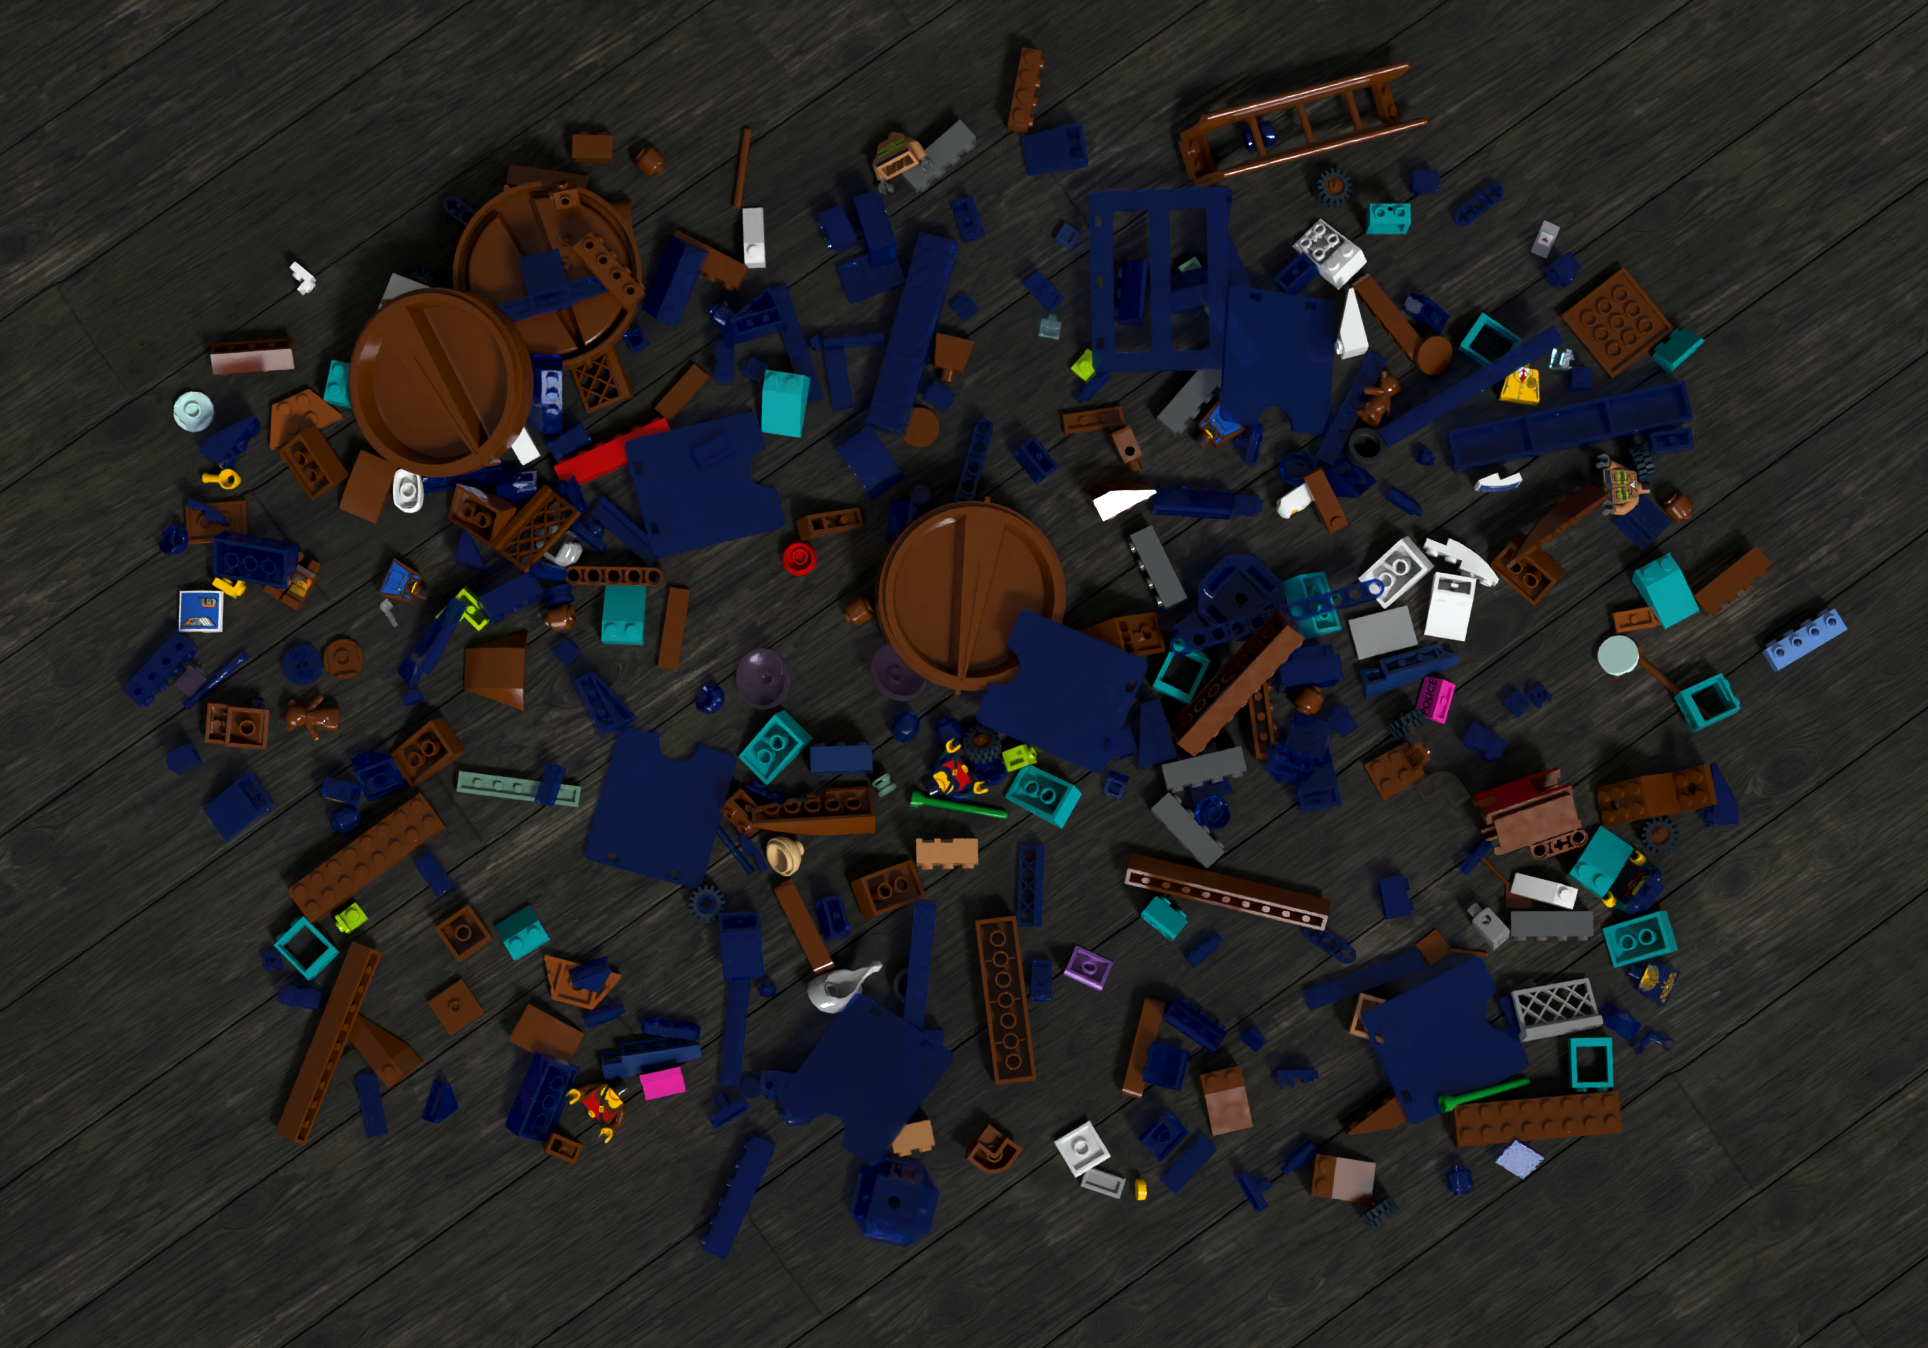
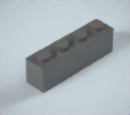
M959 120L924 150L927 154L926 158L935 164V169L928 164L926 169L929 173L925 172L921 168L922 161L919 160V164L900 173V177L916 194L920 190L924 192L929 188L930 182L935 177L939 179L946 172L945 168L950 164L951 166L955 165L961 159V154L965 151L968 153L975 147L976 136Z
M1209 357L1159 414L1156 421L1173 436L1177 433L1182 434L1188 427V420L1191 417L1195 419L1202 411L1200 409L1201 405L1204 402L1208 404L1215 396L1213 394L1214 390L1217 387L1221 389L1228 381L1226 379L1228 372Z
M1151 525L1130 535L1129 548L1132 553L1136 552L1139 558L1136 560L1140 570H1145L1148 576L1145 580L1150 589L1153 588L1156 593L1154 598L1158 607H1163L1165 611L1186 601L1187 596L1153 526Z
M1239 746L1161 765L1166 790L1176 793L1183 791V787L1189 785L1192 788L1203 786V782L1210 780L1212 783L1224 781L1223 777L1231 776L1232 779L1242 777L1243 772L1247 771L1242 747Z
M1168 792L1150 811L1197 862L1207 870L1225 853L1222 850L1224 846L1217 838L1213 840L1208 835L1210 831L1203 823L1199 825L1194 820L1196 816L1189 808L1185 810L1180 805L1182 801L1175 793L1171 795Z
M1511 911L1508 913L1509 937H1514V941H1527V937H1535V941H1547V937H1555V941H1568L1567 937H1576V941H1588V937L1593 936V911Z

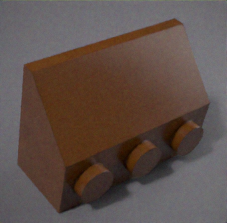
M316 425L298 434L278 451L311 501H314L350 476Z
M1519 531L1489 566L1535 606L1566 571L1540 548L1508 569L1506 565L1525 538V535Z

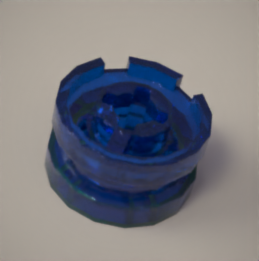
M563 584L544 590L545 596L548 597L547 606L551 607L562 603L569 604L574 602L575 597L571 593L573 590L572 585Z

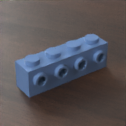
M1825 609L1817 614L1818 619L1813 622L1811 619H1808L1801 623V629L1794 632L1791 629L1782 635L1784 639L1777 642L1775 639L1766 644L1767 649L1762 653L1773 671H1779L1846 631L1847 627L1837 611L1833 609L1829 612L1828 609Z

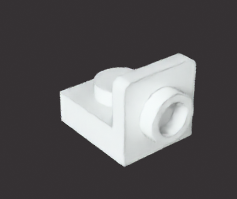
M294 262L290 266V269L294 272L292 276L299 282L304 280L297 289L304 295L306 292L312 291L315 287L316 279Z

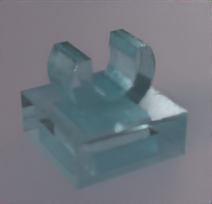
M1049 313L1048 320L1042 319L1039 336L1059 340L1062 322L1056 321L1057 315Z
M1567 348L1554 349L1548 368L1553 370H1572V367L1568 366L1569 361L1575 360V357L1571 355L1572 351Z

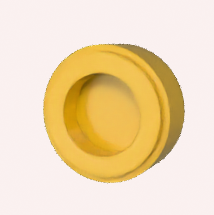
M1136 1179L1135 1181L1137 1200L1146 1199V1182L1144 1179Z

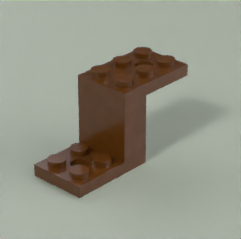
M1156 612L1116 617L1082 630L1047 636L1057 676L1082 672L1094 659L1097 660L1101 669L1132 657L1166 651Z
M1709 764L1672 773L1640 776L1595 788L1603 828L1641 819L1671 816L1718 804ZM1694 783L1697 785L1696 793L1693 790ZM1616 799L1619 801V808H1618V809H1617V807H1616V805H1615Z

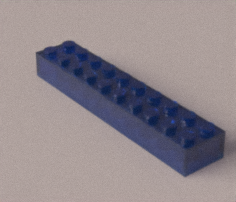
M924 232L919 233L866 419L867 428L901 437H906L959 254V241Z

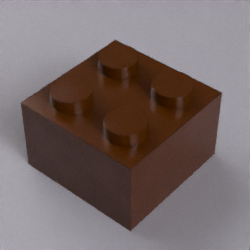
M469 904L435 927L442 940L460 963L494 940Z

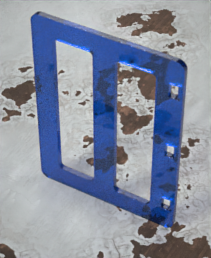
M1220 187L1093 192L1089 197L1092 366L1094 371L1097 373L1221 370L1228 368L1230 365L1227 196L1225 190ZM1204 208L1207 213L1210 347L1207 350L1174 351L1172 349L1169 212L1172 209ZM1146 210L1149 212L1152 349L1149 352L1118 353L1115 350L1113 213L1116 211ZM1094 215H1101L1102 226L1095 227ZM1096 276L1103 277V288H1096ZM1097 338H1104V349L1097 350Z

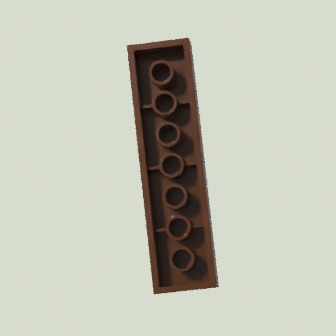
M1277 608L1169 724V727L1179 746L1194 757L1203 751L1206 744L1219 734L1220 729L1232 720L1234 714L1246 705L1248 699L1260 690L1261 685L1274 675L1275 670L1288 660L1289 655L1302 645L1305 638L1294 619Z
M419 793L299 880L287 891L309 922L315 924L447 827L424 795Z
M1016 916L975 921L995 1085L1037 1080Z
M1618 1091L1456 1105L1452 1110L1455 1147L1623 1132Z

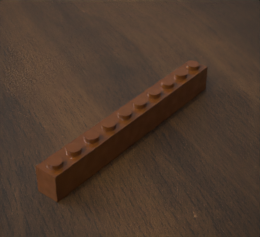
M1135 853L1130 855L1124 881L1125 884L1324 931L1331 902L1328 899Z
M352 941L343 966L340 968L337 981L332 988L328 1003L324 1008L320 1023L316 1028L312 1043L309 1045L307 1055L301 1065L297 1080L293 1085L289 1100L277 1124L276 1135L302 1145L306 1144L381 958V952Z

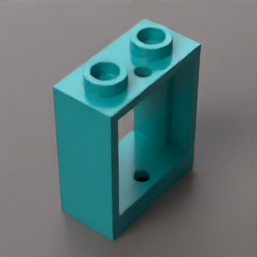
M1410 203L1370 204L1365 214L1366 234H1406L1411 224Z
M1482 312L1460 344L1458 350L1498 376L1501 371L1505 373L1511 365L1509 362L1511 356L1514 355L1516 357L1520 352L1522 346L1519 344L1523 339ZM1483 326H1486L1513 344L1499 366H1496L1469 348Z
M1179 642L1178 644L1173 643L1152 689L1188 705L1211 660L1207 659V654L1201 651L1195 653L1189 650L1190 647ZM1175 652L1202 664V668L1189 694L1161 681Z
M1722 673L1685 689L1674 697L1693 733L1734 715L1741 709L1738 698L1733 695L1729 681ZM1713 685L1727 711L1704 721L1691 695Z
M297 917L290 924L292 928L287 933L283 931L275 939L277 942L274 946L309 981H312L340 951L306 917ZM305 925L328 947L308 969L284 947Z
M1612 1038L1568 1039L1569 1088H1575V1092H1588L1587 1088H1596V1092H1608V1088L1614 1087ZM1576 1047H1605L1606 1082L1577 1083Z

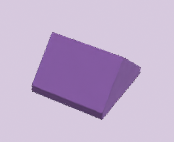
M1076 946L1063 975L1101 991L1114 962Z

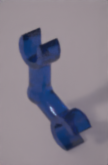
M1650 1031L1640 1041L1632 1043L1630 1048L1639 1044L1641 1050L1637 1055H1641L1645 1051V1047L1654 1041L1660 1044L1662 1049L1671 1051L1669 1048H1666L1665 1042L1667 1040L1675 1041L1672 1038H1664Z

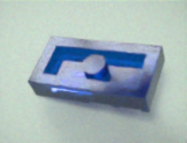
M1035 270L1022 283L1049 313L1065 299L1038 270Z
M1032 960L1030 1001H1051L1053 961Z
M1276 1070L1275 1078H1281L1278 1083L1279 1089H1283L1282 1084L1284 1081H1288L1290 1089H1293L1294 1081L1291 1078L1301 1079V1083H1313V1079L1318 1078V1070Z

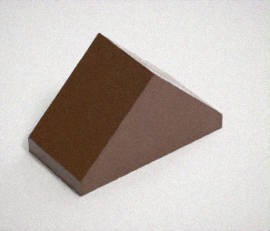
M551 1132L543 1151L575 1164L583 1145Z

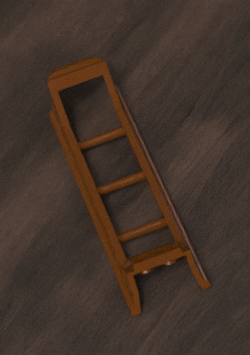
M1410 61L1395 63L1201 115L1200 121L1196 125L1180 133L1181 141L1178 142L1189 180H1194L1195 185L1212 184L1224 178L1429 124L1427 117L1400 122L1399 113L1393 100V93L1388 82L1400 77L1411 68ZM1371 86L1382 124L1363 129L1352 91ZM1343 94L1346 97L1353 120L1354 132L1315 142L1304 104ZM1295 107L1306 137V144L1266 154L1256 116ZM1246 119L1249 122L1257 148V157L1243 161L1230 168L1216 171L1205 135L1230 123Z

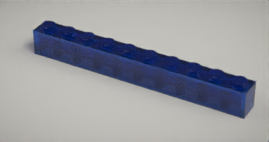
M1553 325L1381 428L1378 432L1381 434L1387 447L1390 448L1560 346L1564 341Z

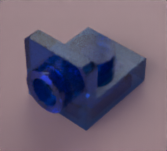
M1234 494L1232 516L1257 517L1258 512H1262L1263 500H1259V494H1255V496Z
M1338 705L1330 711L1331 715L1328 717V720L1341 738L1359 727L1347 710L1348 707L1346 705L1342 708Z

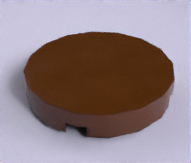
M1429 335L1423 338L1416 348L1415 362L1421 372L1429 375H1439L1450 366L1453 358V349L1451 343L1446 338L1439 335Z
M914 408L907 411L900 421L902 439L914 448L931 445L939 434L937 417L932 411L925 408Z
M338 639L333 641L325 650L323 663L326 670L333 677L350 679L361 671L364 665V654L356 642L349 639Z

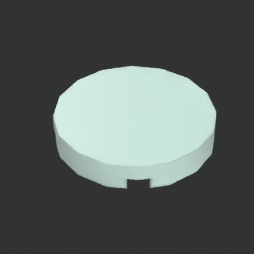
M186 392L181 395L175 402L173 412L177 424L184 430L191 432L202 431L207 428L213 421L215 414L211 400L200 392Z
M1620 635L1605 640L1598 651V661L1603 670L1616 676L1632 671L1639 659V652L1635 643L1628 637Z

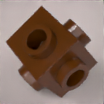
M576 177L559 179L552 182L553 190H549L551 203L555 202L557 210L581 205Z

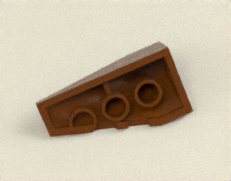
M357 1015L348 1038L388 1088L394 1087L423 1063L409 1045L361 1015Z

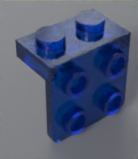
M1153 1041L1147 1051L1148 1059L1142 1071L1143 1081L1180 1092L1190 1051L1169 1047Z

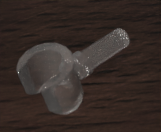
M385 599L380 604V608L388 616L393 627H396L398 624L389 611L394 606Z

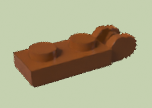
M1650 607L1612 614L1616 634L1661 625L1658 620H1655V615Z

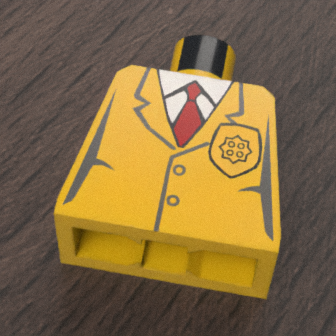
M1518 357L1517 367L1510 366L1508 368L1498 400L1537 406L1539 403L1538 370L1529 369L1530 358Z

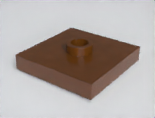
M463 979L428 1002L450 1036H453L485 1014Z

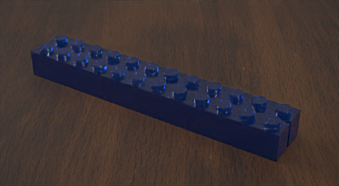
M1682 380L1447 431L1445 438L1449 453L1453 452L1450 456L1453 472L1458 474L1689 424L1694 418L1685 381Z

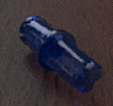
M1485 838L1481 839L1473 851H1469L1470 855L1460 865L1459 870L1464 875H1469L1475 866L1483 861L1482 858L1493 847L1491 843L1488 844L1489 841L1485 840Z

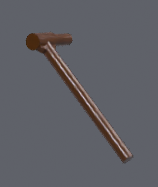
M1635 643L1639 652L1638 664L1675 695L1683 691L1644 659V649ZM1611 675V676H1612L1615 680H1617L1621 675H1619V676ZM1694 700L1703 719L1707 720L1713 717Z

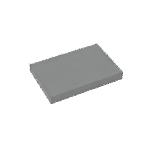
M1408 606L1348 620L1358 660L1418 645Z

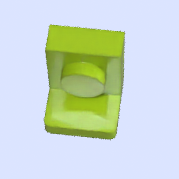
M1087 348L1080 359L1072 366L1071 370L1086 383L1102 365V357L1095 350L1090 351Z
M1031 744L1020 745L1002 752L1008 772L1037 763V754Z
M356 902L341 914L334 916L337 920L335 925L341 932L346 931L348 934L369 919Z

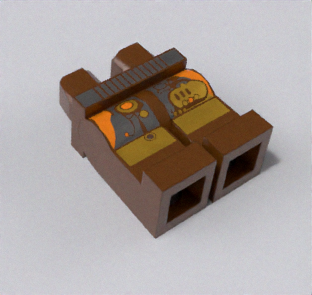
M294 549L288 558L284 557L270 582L266 584L263 591L300 612L319 579L317 574L321 564L310 559L306 568L302 567L300 563L305 555Z

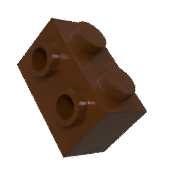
M740 788L728 799L720 811L748 839L759 829L753 827L751 808L759 806Z

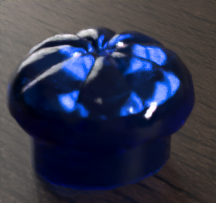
M1303 451L1287 453L1282 458L1279 466L1282 479L1292 486L1304 484L1302 476L1316 469L1312 457Z
M1206 795L1198 801L1195 807V819L1200 826L1205 825L1209 830H1216L1225 827L1229 823V806L1227 801L1220 795Z

